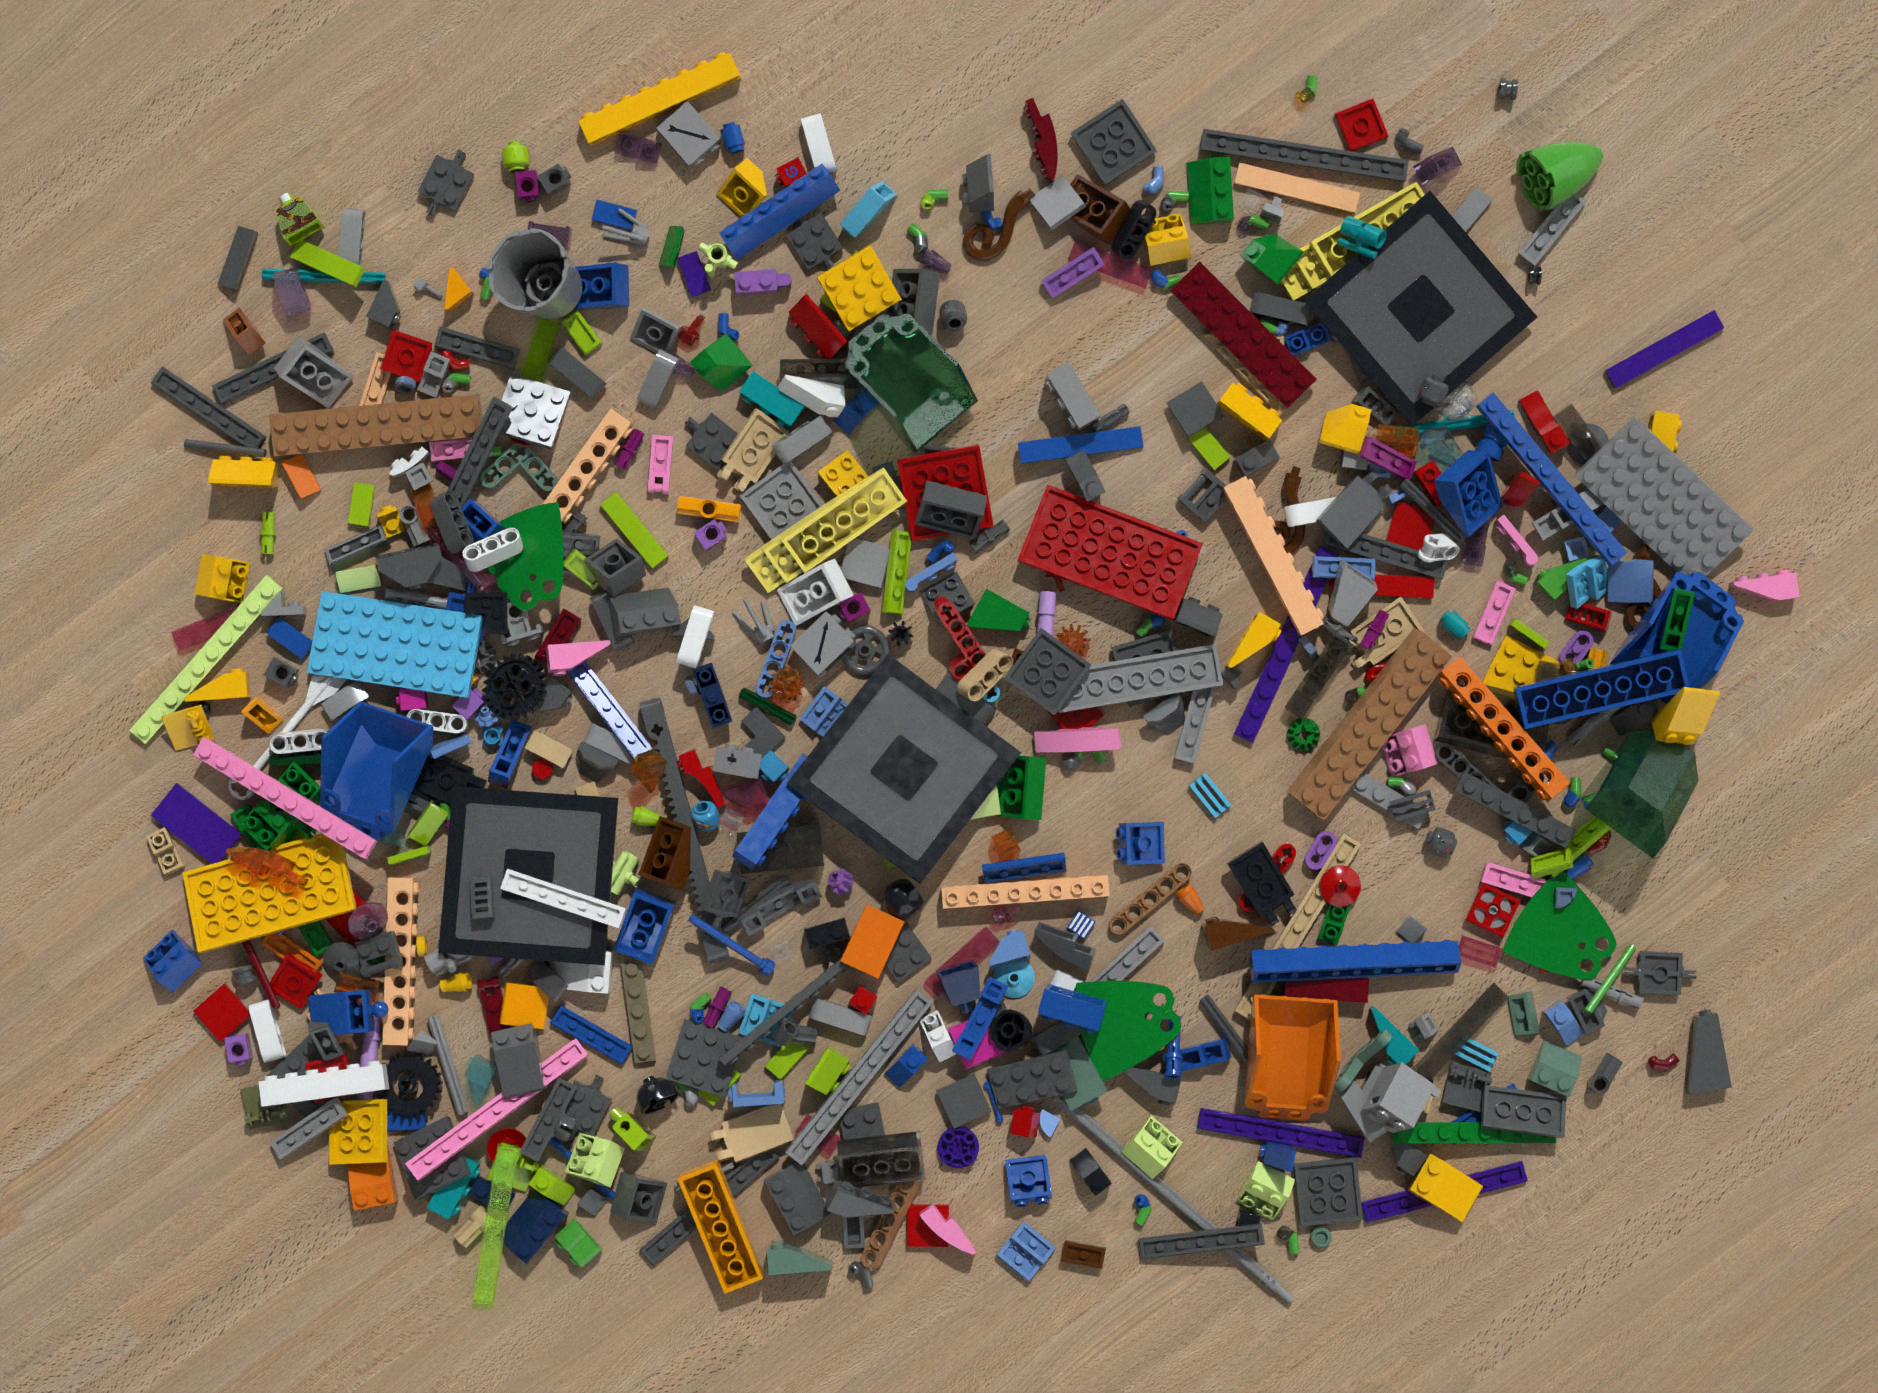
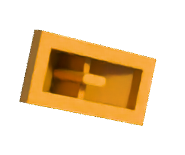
M449 267L444 304L446 311H452L474 294L458 272Z
M255 697L241 711L268 734L283 721L282 717L262 697Z

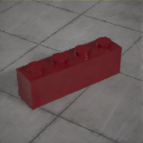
M1368 977L1283 981V996L1368 1003Z

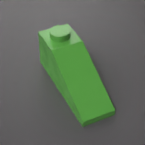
M1599 555L1566 563L1548 570L1544 568L1536 576L1538 580L1534 583L1551 601L1555 600L1568 588L1566 574L1581 563Z

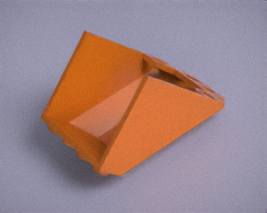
M1254 994L1250 1018L1245 1106L1249 1109H1255L1257 1115L1262 1119L1303 1122L1310 1119V1115L1316 1112L1321 1114L1328 1111L1341 1063L1337 1000Z

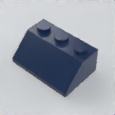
M534 1189L498 1232L497 1236L512 1253L527 1264L568 1214V1211L556 1201Z

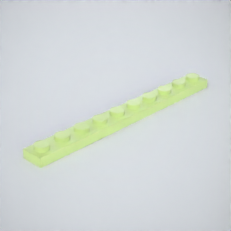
M266 575L129 731L146 744L164 724L161 716L175 712L185 700L184 697L188 696L257 619L261 611L283 588L270 576Z

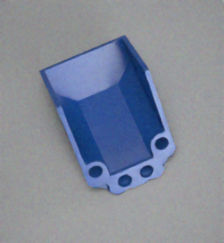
M1676 572L1618 648L1610 664L1668 651L1660 649L1658 642L1673 590L1677 588L1695 592L1681 652L1689 687L1702 689L1718 673L1744 620L1742 615L1738 614L1735 609L1737 603L1734 597L1713 581L1707 579L1702 573L1693 572L1691 575H1685L1683 572ZM1676 694L1658 699L1667 704Z
M360 701L322 736L320 806L377 841L383 836L394 832L433 744L434 726Z

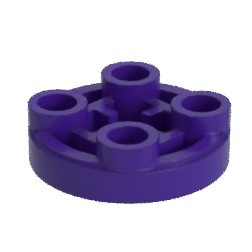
M963 1126L955 1129L950 1127L940 1136L938 1140V1154L946 1165L953 1168H964L971 1165L977 1158L979 1142L976 1135L970 1129Z

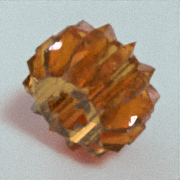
M1069 624L1070 631L1068 632L1063 626L1061 629L1065 635L1061 633L1056 635L1062 638L1060 642L1075 653L1078 651L1081 656H1084L1081 648L1086 650L1090 648L1088 645L1083 644L1084 642L1091 641V638L1083 639V636L1088 631L1084 630L1080 634L1081 625H1078L1076 631H1074L1073 624ZM1069 636H1073V638L1076 636L1078 638L1076 647L1068 645L1070 641Z
M784 667V669H777V674H772L774 680L769 682V684L773 686L770 692L774 694V697L785 703L790 702V700L797 701V695H802L800 690L805 687L804 684H801L805 678L800 675V672L791 667Z

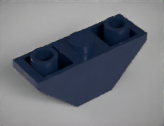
M709 663L692 669L712 728L733 722L713 664Z

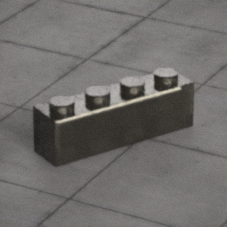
M780 359V383L785 375L843 385L844 389H864V360Z

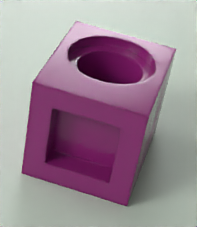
M536 170L515 172L518 198L524 200V203L535 202L536 198H541L539 179L537 177L538 172ZM527 182H531L534 185L530 192L523 191V186Z
M861 592L840 602L841 608L837 609L842 619H847L848 622L871 611ZM851 602L859 605V611L855 614H850L847 611V606Z

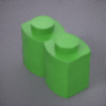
M575 1218L555 1235L557 1239L555 1243L562 1251L566 1249L569 1252V1259L575 1266L580 1265L583 1267L602 1250L600 1245Z

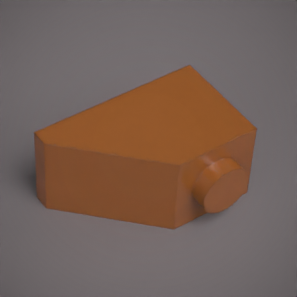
M240 307L223 319L235 340L249 356L266 343Z

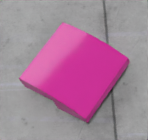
M968 1020L949 1028L954 1044L960 1033L963 1032ZM989 1029L971 1061L960 1056L966 1070L1004 1054L1003 1050L997 1048L994 1041L991 1040Z

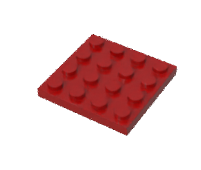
M979 444L897 459L903 495L907 500L905 506L912 541L951 534L914 524L926 481L937 482L942 485L986 495L984 516L979 529L994 526Z

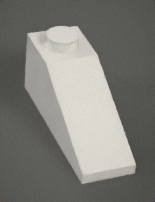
M785 375L778 386L779 391L821 415L838 418L845 407L843 385Z

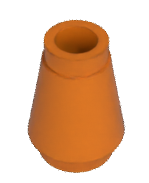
M1187 883L1177 890V899L1195 915L1204 910L1205 907L1194 886H1190Z

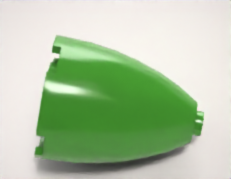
M1581 142L1552 143L1521 153L1516 162V173L1518 176L1521 175L1525 186L1522 192L1536 209H1552L1571 198L1590 181L1602 163L1603 153L1595 145Z

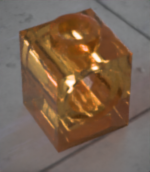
M1011 828L991 836L1002 860L1006 858L1007 861L1019 857L1018 852L1021 850Z

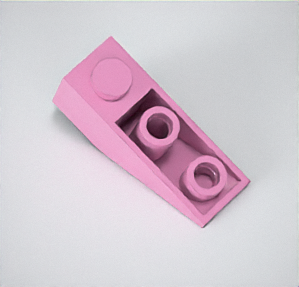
M1789 569L1776 571V576L1762 573L1756 574V579L1748 580V576L1735 578L1736 582L1730 583L1731 587L1773 601L1800 597L1796 572L1789 573Z

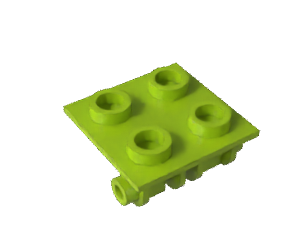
M501 1143L487 1180L526 1192L533 1173L538 1171L539 1164L537 1161L520 1153L521 1148Z

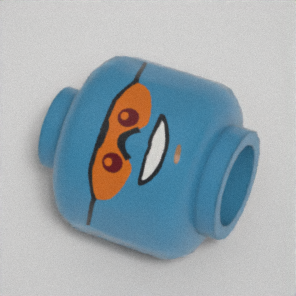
M700 801L691 810V818L694 825L702 832L711 831L720 823V814L713 802Z

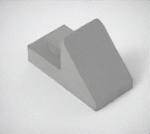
M281 590L261 611V616L306 615V606H300V602H289L288 607H285V591Z

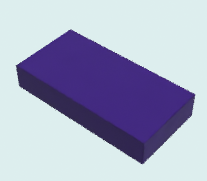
M694 251L678 257L691 296L695 297L711 291L698 252Z

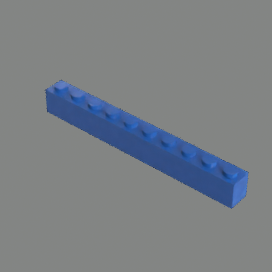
M1443 940L1441 942L1422 941L1420 943L1401 942L1399 944L1381 943L1379 945L1360 944L1358 946L1339 945L1338 947H1298L1295 949L1277 948L1274 950L1256 949L1251 951L1249 959L1252 983L1458 973L1462 963L1458 941Z

